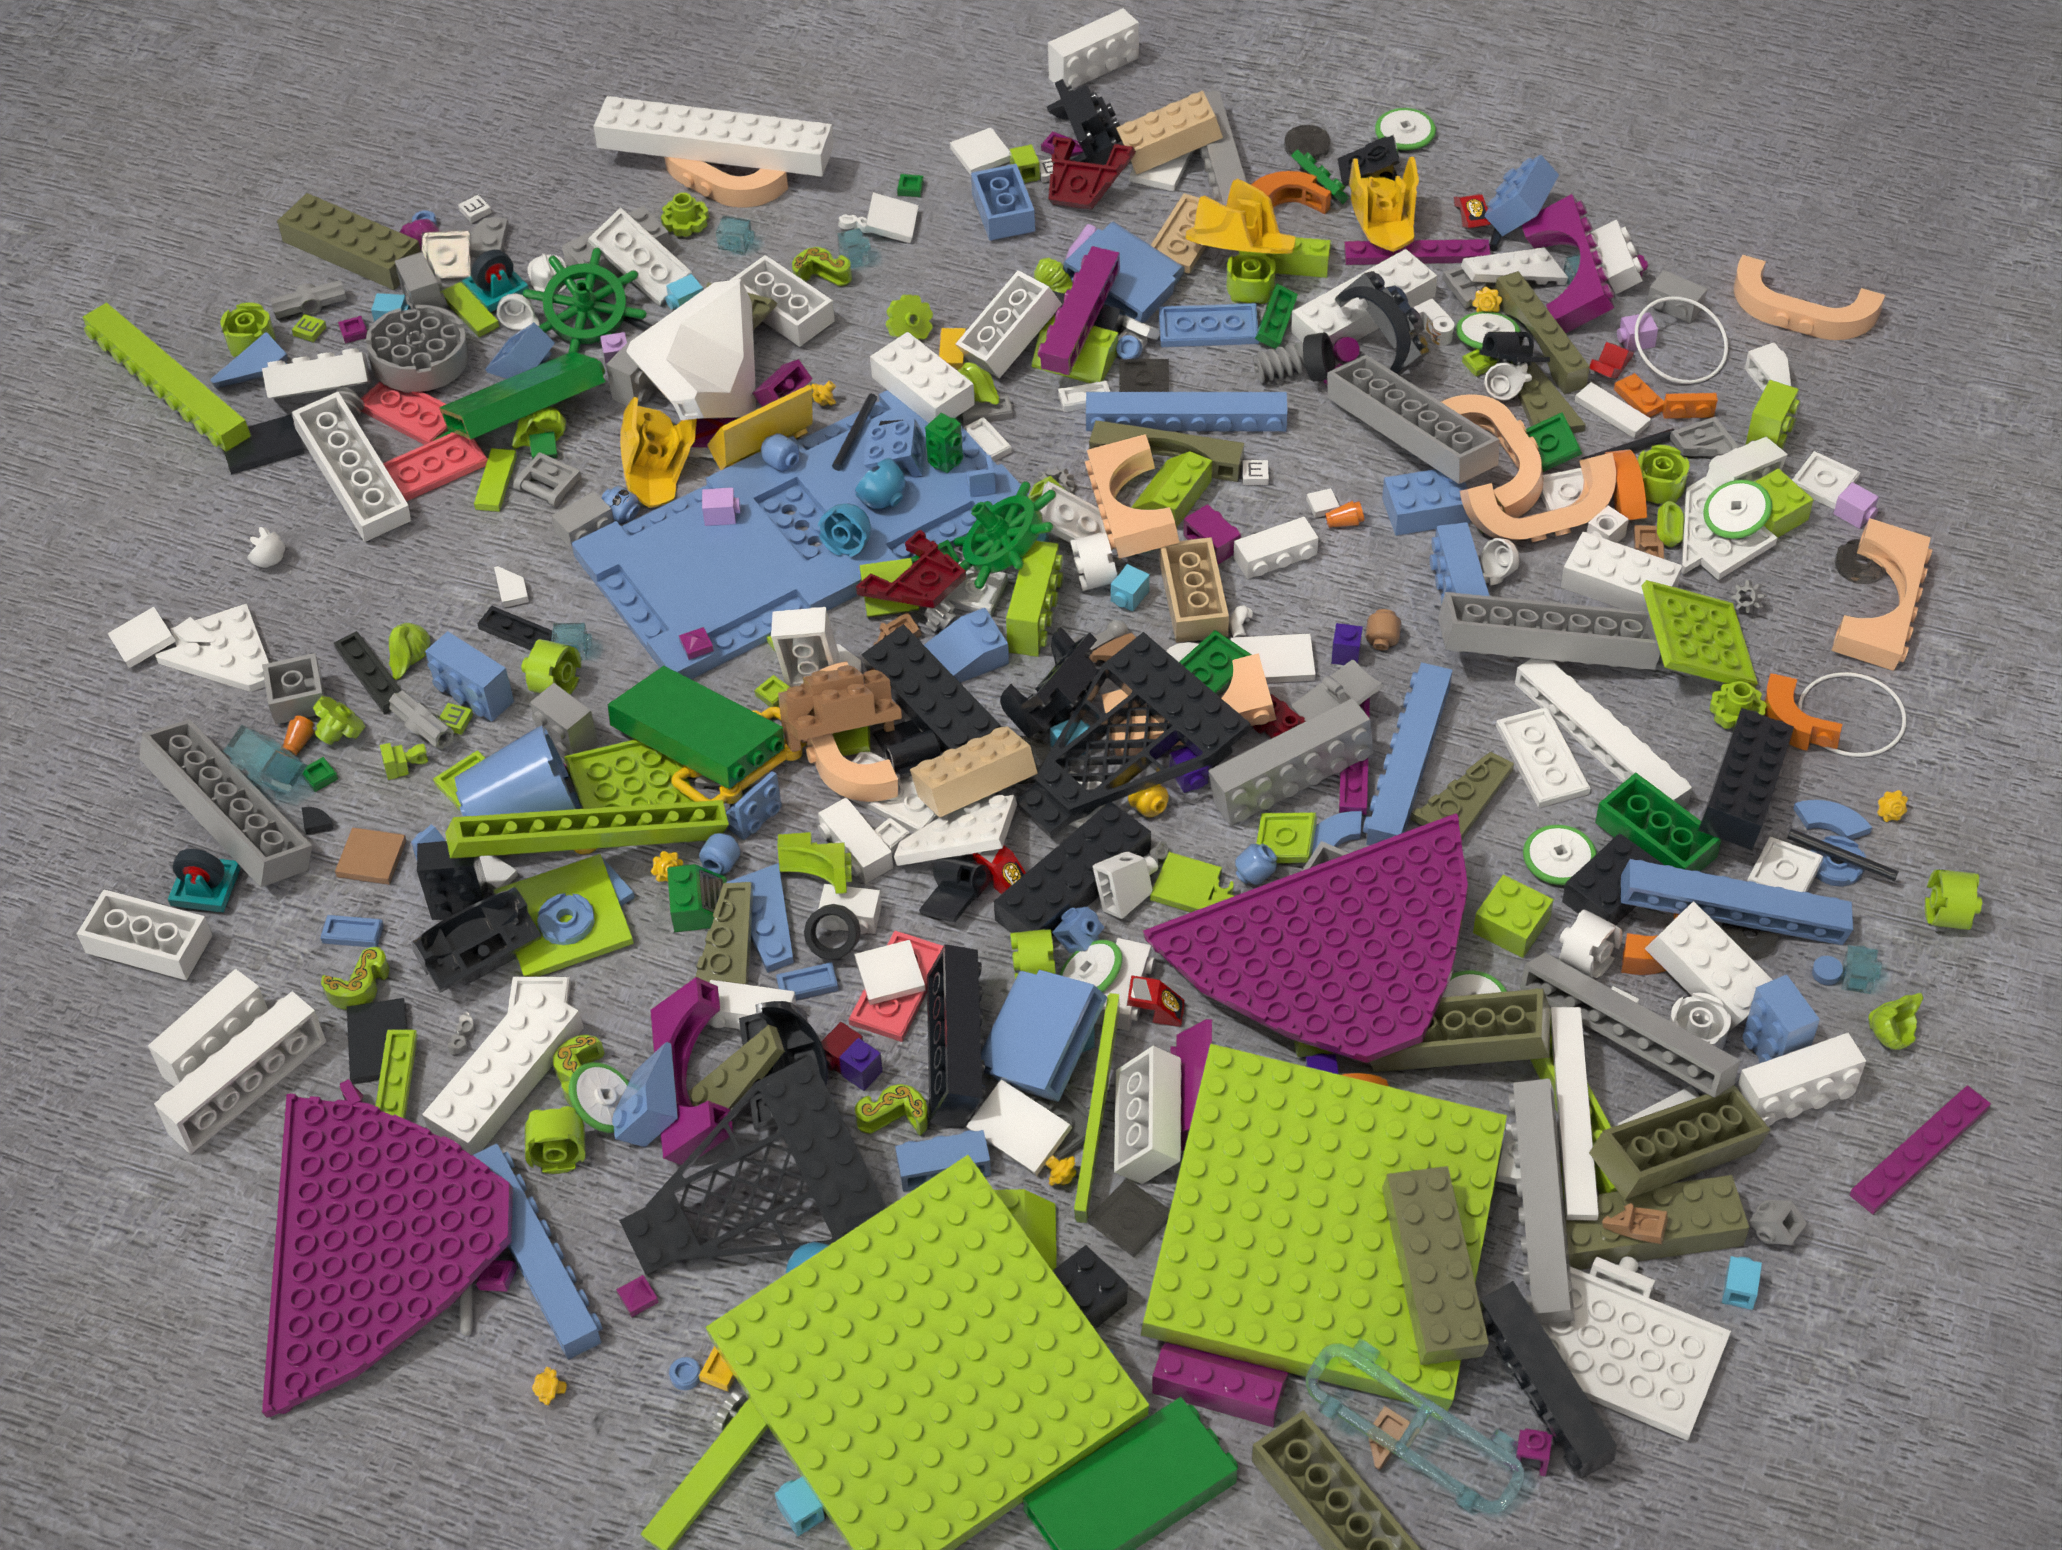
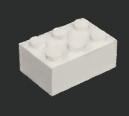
M826 607L773 612L771 638L785 683L788 686H800L803 683V677L811 676L815 671H820L825 667L840 663V655Z

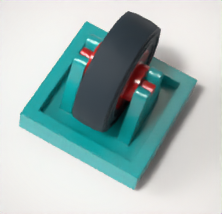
M492 249L480 255L473 264L471 276L462 280L463 285L490 313L497 309L498 303L503 297L514 293L523 295V291L529 289L526 282L513 270L514 264L511 258L498 249Z
M184 849L180 851L173 862V872L177 877L168 897L170 906L224 913L241 866L236 861L218 859L203 850Z

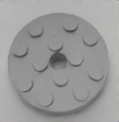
M415 305L416 309L401 311V308H398L378 318L369 328L366 336L370 368L373 375L384 385L401 390L404 393L428 391L448 386L450 382L455 380L464 371L469 359L463 323L450 311L436 306Z

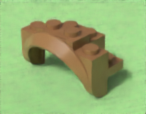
M844 665L838 667L837 670L815 671L811 676L803 677V683L800 686L789 687L787 691L778 693L784 737L792 752L801 750L800 740L883 723L884 731L888 732L895 730L894 720L902 719L901 708L892 701L890 679L877 670L866 671L863 675L855 667ZM814 708L815 716L808 715L809 712Z

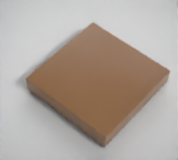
M352 827L335 870L336 876L390 885L407 841L405 835Z

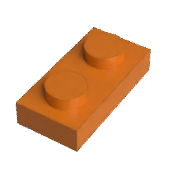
M1635 373L1615 383L1614 391L1631 407L1650 418L1663 411L1664 401Z
M1666 394L1662 411L1663 418H1712L1715 415L1718 401L1717 394Z

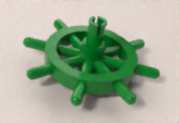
M600 248L593 249L589 264H575L566 268L563 267L556 256H550L548 262L556 274L550 279L544 292L532 289H525L523 291L525 298L543 301V310L547 321L538 327L545 333L553 330L558 336L571 342L568 353L572 351L578 353L580 344L597 343L601 341L600 336L614 334L621 326L625 316L637 319H644L647 316L646 311L643 309L626 307V296L623 287L637 279L639 276L638 272L631 270L617 278L612 272L599 266L602 254ZM586 278V280H578L576 281V283L574 282V280ZM595 280L606 284V286L593 293ZM565 285L573 297L557 293ZM614 293L616 305L599 302ZM554 304L571 306L558 315L555 314L553 308ZM596 311L612 315L604 323ZM577 315L574 328L564 324L565 321ZM586 318H589L596 328L584 330Z
M1024 481L1021 483L1016 495L1002 499L994 505L990 501L979 502L972 508L971 514L977 520L966 536L954 539V545L956 547H963L965 560L959 565L965 571L973 567L979 572L974 583L977 589H982L985 586L990 574L1003 571L1012 565L1015 569H1021L1024 565L1021 558L1031 549L1039 534L1048 533L1053 530L1051 522H1043L1040 510L1056 497L1054 490H1048L1033 502L1027 497L1031 485L1029 482Z

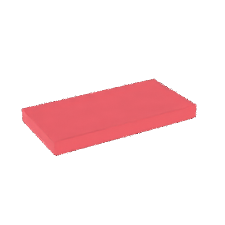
M379 382L361 398L365 404L364 409L360 410L361 412L424 445L448 431L439 407L446 404L422 391L404 393L401 390L390 388Z
M450 433L383 463L407 502L485 467L488 459L474 438L470 440L456 433Z
M894 931L887 945L910 940L925 984V991L870 1005L864 989L849 1018V1025L903 1042L927 994V974L943 946Z

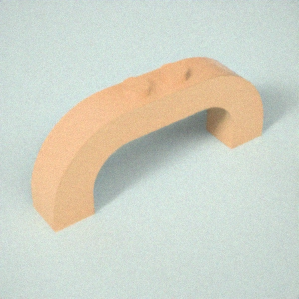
M664 156L666 168L675 180L723 205L741 208L755 207L775 200L788 190L787 173L785 171L760 169L751 175L739 177L728 175L703 161Z
M1745 255L1741 256L1734 282V295L1743 310L1762 322L1821 339L1845 340L1858 337L1869 331L1876 324L1880 316L1885 298L1884 294L1861 288L1857 299L1851 305L1843 308L1825 307L1768 289L1762 282L1766 261Z
M1468 394L1442 401L1443 404L1479 427L1494 434L1519 471L1514 479L1494 489L1495 499L1499 508L1513 518H1518L1529 511L1541 495L1543 471L1538 445L1533 437L1529 438L1526 434L1523 422L1521 420L1517 421L1504 404L1487 396Z
M1613 453L1579 460L1584 480L1583 489L1579 498L1569 506L1523 518H1513L1499 508L1492 483L1459 491L1463 507L1473 524L1493 538H1502L1510 541L1531 538L1532 542L1547 539L1546 534L1555 532L1556 536L1571 533V527L1591 521L1609 503L1616 484V467Z
M847 661L836 663L820 671L837 670L838 667L848 665ZM814 708L809 712L808 715L815 716ZM832 734L801 740L802 743H806L808 746L806 747L809 762L815 763L821 779L839 795L865 802L883 801L898 797V779L889 759L872 764L851 762L842 756Z

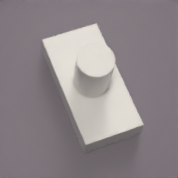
M1596 1257L1590 1271V1275L1628 1289L1646 1298H1650L1655 1280L1636 1273L1638 1263L1631 1257H1623L1619 1265Z

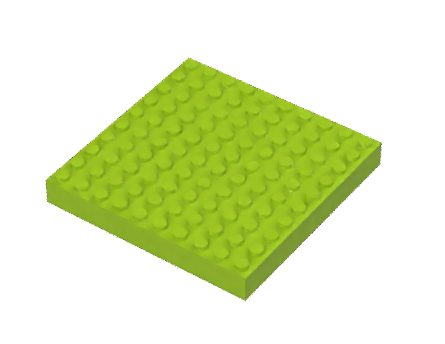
M1210 1043L1140 1335L1448 1412L1454 1400L1461 1360L1420 1364L1382 1187L1387 1174L1448 1166L1472 1273L1476 1283L1507 1115Z
M966 1155L706 1326L710 1340L801 1477H803L817 1497L823 1510L850 1550H954L1021 1504L1025 1496L1109 1443L1148 1416L1149 1412L1148 1402L969 1155Z

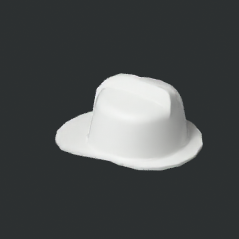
M543 253L542 256L535 258L528 265L531 284L537 291L544 292L548 282L556 274L548 262L549 257L552 255ZM556 256V257L558 258V260L561 262V264L563 265V267L566 268V265H565V262L563 261V259L560 258V257H558V256ZM564 285L559 292L563 291L566 286Z

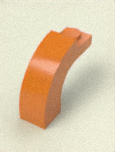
M1298 171L1274 172L1257 179L1251 184L1271 198L1273 208L1282 203L1297 202L1323 214L1330 210L1331 191L1317 185V177L1308 173Z
M1631 450L1605 452V454L1613 453L1616 467V484L1613 492L1614 510L1629 520L1647 518L1644 482L1635 454Z
M1770 673L1765 696L1767 704L1765 716L1794 726L1789 744L1808 751L1810 743L1837 749L1843 724L1811 717L1802 712L1794 702L1798 679Z
M1674 913V915H1673V920H1674L1679 914ZM1627 933L1623 949L1621 973L1652 975L1667 971L1645 949L1658 935L1644 936Z

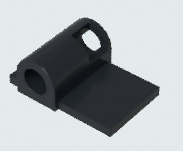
M1394 135L1366 144L1363 148L1337 158L1341 181L1344 186L1349 185L1353 159H1358L1361 178L1372 175L1373 178L1384 177L1393 181L1396 180L1397 176L1395 165L1400 163Z
M1487 332L1483 338L1482 349L1479 351L1481 355L1493 357L1498 362H1506L1513 365L1527 363V366H1531L1532 362H1550V357L1533 354L1534 340L1529 332ZM1525 337L1528 339L1529 345H1522Z
M913 719L894 725L895 730L885 732L883 728L873 732L875 739L884 752V759L890 760L895 774L900 779L912 776L910 769L918 766L920 762L932 760L940 756L939 745L932 730L921 732Z
M955 857L937 859L934 864L933 875L938 887L921 906L919 911L924 915L956 923L975 897L978 898L992 881L993 874L983 864Z

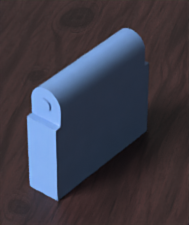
M1111 222L1103 231L1097 229L1064 261L1063 270L1071 277L1073 283L1075 273L1081 269L1083 256L1088 255L1092 246L1119 252L1120 271L1104 305L1119 308L1126 312V316L1145 323L1173 294L1174 286L1178 283L1184 272V266L1115 222Z
M1039 970L1037 975L1019 971L981 1051V1060L985 1061L984 1073L993 1076L999 1082L1000 1080L1005 1081L1017 1090L1059 1102L1108 997L1094 984Z

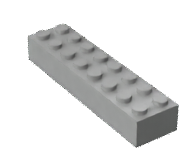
M1364 355L1327 372L1328 398L1456 483L1465 482L1499 464V439L1368 355Z
M1445 592L1438 616L1445 649L1454 652L1465 651L1482 655L1496 654L1506 657H1527L1534 660L1548 659L1558 662H1579L1587 665L1621 666L1639 670H1655L1660 656L1649 612Z
M190 719L142 733L139 759L260 887L308 871L312 845Z

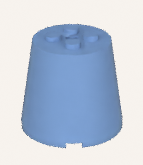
M543 725L533 729L455 777L458 790L456 794L461 804L460 810L463 816L581 809L576 792L570 793L565 779L569 778L568 772L552 738Z

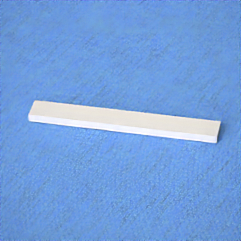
M1551 1007L1550 1021L1566 1220H1597L1598 1203L1594 1159L1589 1154L1593 1145L1581 1007Z

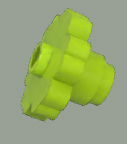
M678 193L673 197L672 201H669L662 208L661 223L668 232L674 231L675 236L687 237L692 232H701L707 226V219L709 218L708 208L704 202H696V199L691 197L690 194Z
M904 294L900 300H893L886 310L889 317L886 321V327L892 337L899 338L909 332L917 340L926 339L932 330V324L929 320L932 319L933 312L930 309L929 303L921 302V298L918 295Z
M1738 681L1723 684L1720 691L1713 692L1709 710L1715 714L1714 721L1725 729L1734 727L1741 708L1765 715L1767 704L1761 700L1762 693L1747 682Z
M321 696L313 706L315 714L321 718L316 725L315 735L329 745L339 741L343 734L349 738L357 739L365 728L363 721L355 716L353 710L341 702H336L331 697Z

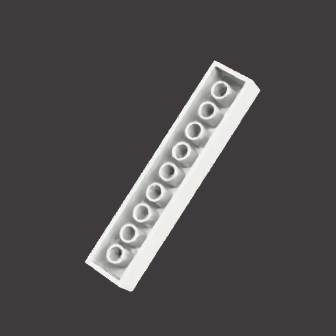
M610 96L606 97L594 124L597 148L822 177L834 147L832 124Z

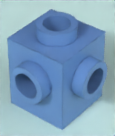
M1088 907L1071 908L1062 915V921L1052 933L1069 953H1074L1076 951H1086L1093 941L1099 939L1098 935L1105 927L1098 920L1097 914Z

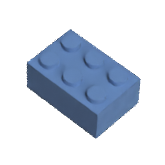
M1541 154L1534 159L1528 158L1521 164L1520 168L1516 170L1512 168L1503 176L1504 181L1496 189L1495 192L1497 194L1488 203L1489 208L1484 216L1502 236L1506 235L1538 215L1559 174Z
M1017 164L971 173L972 196L989 241L1035 232V211Z
M1437 469L1384 477L1382 500L1395 536L1436 529V526L1465 522L1469 524L1471 520L1466 514L1459 492L1468 489L1466 483L1458 484Z
M447 631L425 651L428 659L427 665L433 677V685L440 692L445 691L450 694L459 704L464 703L470 707L479 717L484 716L493 722L514 702L506 668Z
M1786 974L1756 987L1743 1033V1040L1746 1046L1755 1052L1759 1062L1763 1063L1811 1046L1820 1019Z

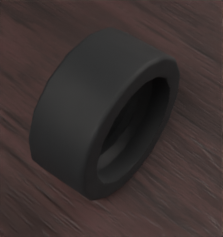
M1325 332L1306 335L1303 341L1305 369L1308 377L1313 382L1327 380V372L1335 369L1333 345L1330 337Z
M838 904L824 905L813 912L806 921L804 929L805 941L811 952L820 958L828 960L840 959L850 953L859 942L861 933L859 920L855 914L847 907ZM825 916H839L848 926V939L839 948L825 947L817 938V924Z

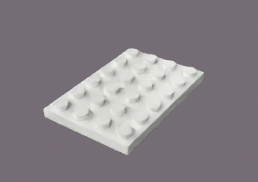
M1570 1267L1575 1321L1545 1323L1541 1325L1588 1400L1688 1441L1731 1331Z

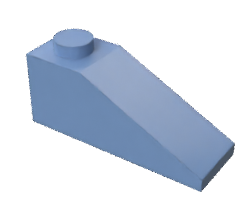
M266 332L212 377L210 381L217 389L263 377L262 368H267L268 362L282 360L287 364L288 357L285 351Z

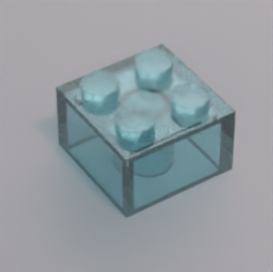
M242 724L223 751L232 758L230 760L232 765L244 771L246 769L249 771L247 776L260 785L264 783L275 791L281 788L290 792L307 767V764L272 737Z

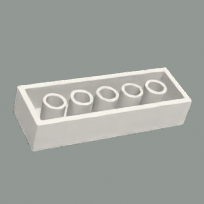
M1405 249L1292 311L1291 333L1303 342L1306 335L1325 332L1330 337L1333 348L1336 341L1343 337H1352L1357 341L1379 329V327L1366 310L1369 305L1365 299L1355 298L1340 308L1334 299L1346 287L1364 273L1375 271L1384 279L1385 287L1396 285L1401 288L1407 296L1408 304L1413 308L1435 297L1437 275Z
M339 392L292 412L295 429L364 542L411 521L409 505Z
M532 984L422 1114L428 1129L435 1135L445 1136L457 1142L470 1155L482 1151L554 1065L553 1055L558 1046L568 1039L578 1036L584 1027L579 1011Z
M293 991L290 992L286 997L278 1000L264 1015L256 1018L243 1032L234 1036L221 1050L208 1057L206 1062L194 1072L187 1074L172 1090L164 1093L154 1105L168 1135L191 1155L324 1045L326 1039L315 1010Z

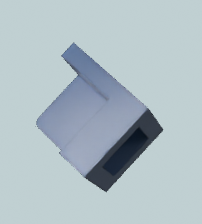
M991 455L985 456L986 469L966 472L970 497L996 493L995 472Z

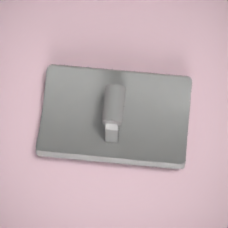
M1351 660L1331 676H1326L1323 682L1293 703L1292 709L1299 716H1303L1305 721H1308L1352 698L1360 705L1384 685L1364 671L1356 661Z

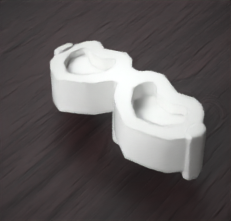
M846 214L839 217L838 227L845 230L854 228V232L860 230L863 233H871L864 231L866 218H857L855 215L848 216Z

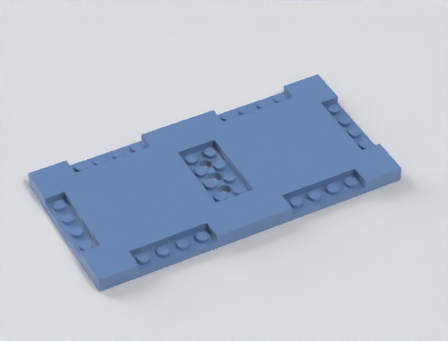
M886 390L879 394V402L875 403L840 471L834 470L832 464L860 411L798 441L794 436L789 437L799 447V460L792 468H788L785 471L775 469L764 462L762 452L760 451L706 477L707 485L623 526H620L615 521L571 544L576 560L659 668L666 666L692 680L767 642L766 637L771 636L773 612L826 607L828 611L858 596L856 586L861 582L859 565L907 559L916 556L906 551L905 542L918 530H922L930 542L934 541L936 544H939L948 539L952 547H955L954 539L966 536L977 520L971 514L972 508L977 503L990 501L994 505L1002 499L1016 495L1021 484L1003 464L997 465L992 460L995 472L996 493L970 497L966 472L986 469L985 456L988 454L961 426L963 460L960 465L954 467L949 473L932 467L927 461L925 443L922 476L912 478L909 470L904 468L902 461L895 462L905 477V488L901 493L903 499L894 507L889 505L882 509H874L865 505L855 495L857 493L855 489L870 469L875 472L880 468L879 466L870 468L864 466L868 428L879 426L880 421H904L915 418L926 438L925 427L929 424L891 392ZM702 489H734L735 498L740 499V513H736V524L705 526L702 510ZM850 503L858 506L866 513L871 523V536L867 544L854 556L848 557L850 554L843 553L840 556L834 554L825 547L819 537L821 533L820 526L818 527L820 518L827 510L837 504ZM787 511L796 512L793 515L784 514ZM799 527H808L805 531L797 530ZM815 542L821 543V545L818 547L812 546L810 544ZM704 627L714 651L689 660L680 643L679 635Z

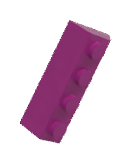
M1205 1019L1177 1034L1176 1046H1170V1053L1181 1058V1151H1185L1210 1043L1212 1044V1019Z
M1166 1342L1161 1348L1152 1375V1394L1173 1400L1182 1397L1188 1404L1274 1427L1290 1373Z

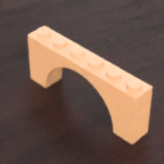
M1146 434L1087 450L1089 460L1085 461L1087 473L1111 550L1116 549L1118 558L1121 559L1180 543L1170 507L1157 510H1140L1127 507L1115 499L1119 490L1128 481L1141 473L1155 469Z
M1869 518L1861 535L1857 554L1876 562L1889 574L1898 591L1899 606L1892 612L1875 618H1855L1844 615L1836 631L1832 651L1892 671L1895 670L1899 661L1904 662L1909 648L1905 646V642H1909L1913 632V627L1909 625L1910 622H1914L1918 607H1915L1914 604L1919 602L1923 591L1919 584L1924 582L1928 570L1924 568V564H1928L1932 549L1928 548L1931 537Z
M1259 653L1232 660L1233 678L1222 699L1249 721L1251 726L1262 725L1276 720ZM1122 690L1102 694L1105 713L1113 709L1128 695ZM1132 716V724L1145 723L1146 716ZM1151 716V723H1159ZM1127 719L1120 724H1126ZM1164 731L1150 732L1149 739H1157ZM1125 732L1112 733V740H1125ZM1131 732L1130 740L1144 739V732ZM1179 741V742H1178L1177 744H1175L1174 746L1184 745V744H1183L1181 741ZM1124 748L1114 749L1116 756H1123ZM1129 748V756H1136L1143 748Z

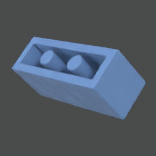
M968 1130L958 1135L936 1136L930 1140L908 1141L902 1145L895 1146L903 1192L915 1190L966 1155L970 1156L984 1177L991 1176L990 1157L984 1130Z

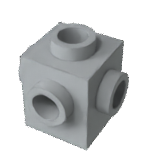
M1764 1200L1749 1220L1757 1236L1765 1244L1792 1245L1807 1224L1792 1201Z

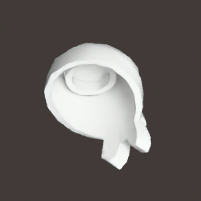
M509 294L498 303L497 317L506 327L521 331L533 322L539 326V319L535 315L531 300L523 295Z
M1499 363L1491 367L1484 378L1486 393L1491 398L1499 401H1508L1514 398L1520 392L1524 382L1532 380L1531 374H1527V363H1522L1518 366L1510 363Z
M259 527L261 537H250V541L256 547L251 551L247 559L259 567L267 568L274 566L282 560L285 544L275 531L270 533L267 528Z
M1495 538L1488 541L1481 554V567L1486 583H1489V585L1499 584L1505 577L1518 569L1519 552L1510 540Z

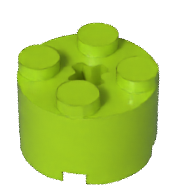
M1239 251L1238 255L1234 257L1232 255L1227 262L1226 282L1230 299L1235 303H1267L1275 287V260L1267 257L1266 253Z
M252 302L236 305L237 309L231 312L228 309L221 317V328L227 347L233 357L240 355L266 332L274 341L276 340L270 315L260 304Z
M1668 445L1652 446L1651 450L1646 452L1644 450L1638 456L1646 501L1664 504L1667 501L1677 503V500L1683 495L1689 472V461L1687 457L1685 460L1680 455L1681 451Z
M538 639L529 657H525L521 665V670L525 673L528 690L541 694L555 683L571 695L579 680V677L575 676L576 668H581V656L575 647Z
M1944 869L1933 870L1927 884V888H1932L1930 897H1925V917L1927 923L1938 927L1970 930L1974 914H1979L1982 909V898L1977 896L1979 875Z
M1050 929L1010 933L1012 950L1017 949V952L1012 954L1014 971H1024L1037 975L1038 971L1042 970L1056 974Z
M564 1106L560 1109L533 1110L529 1113V1119L525 1123V1160L530 1167L534 1169V1165L542 1168L543 1173L561 1174L575 1169L576 1163L580 1160L581 1163L584 1161L585 1125L581 1117L576 1114L575 1108Z

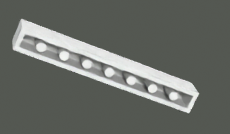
M1530 659L1517 667L1515 685L1540 708L1547 707L1553 719L1618 779L1625 782L1636 772L1680 806L1685 807L1689 804L1692 791L1689 782L1672 770L1666 761L1661 760L1653 753L1646 743H1642L1634 736L1627 726H1623L1614 718L1608 709H1604L1595 701L1590 693L1585 692L1553 660Z

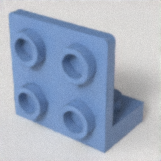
M913 418L868 428L864 466L866 468L878 466L877 463L891 458L894 462L902 461L904 468L909 470L912 478L922 476L926 438L916 419Z
M771 771L764 779L745 793L737 803H734L726 810L729 823L727 829L741 839L745 840L751 834L756 833L761 825L768 818L776 815L782 807L776 773Z

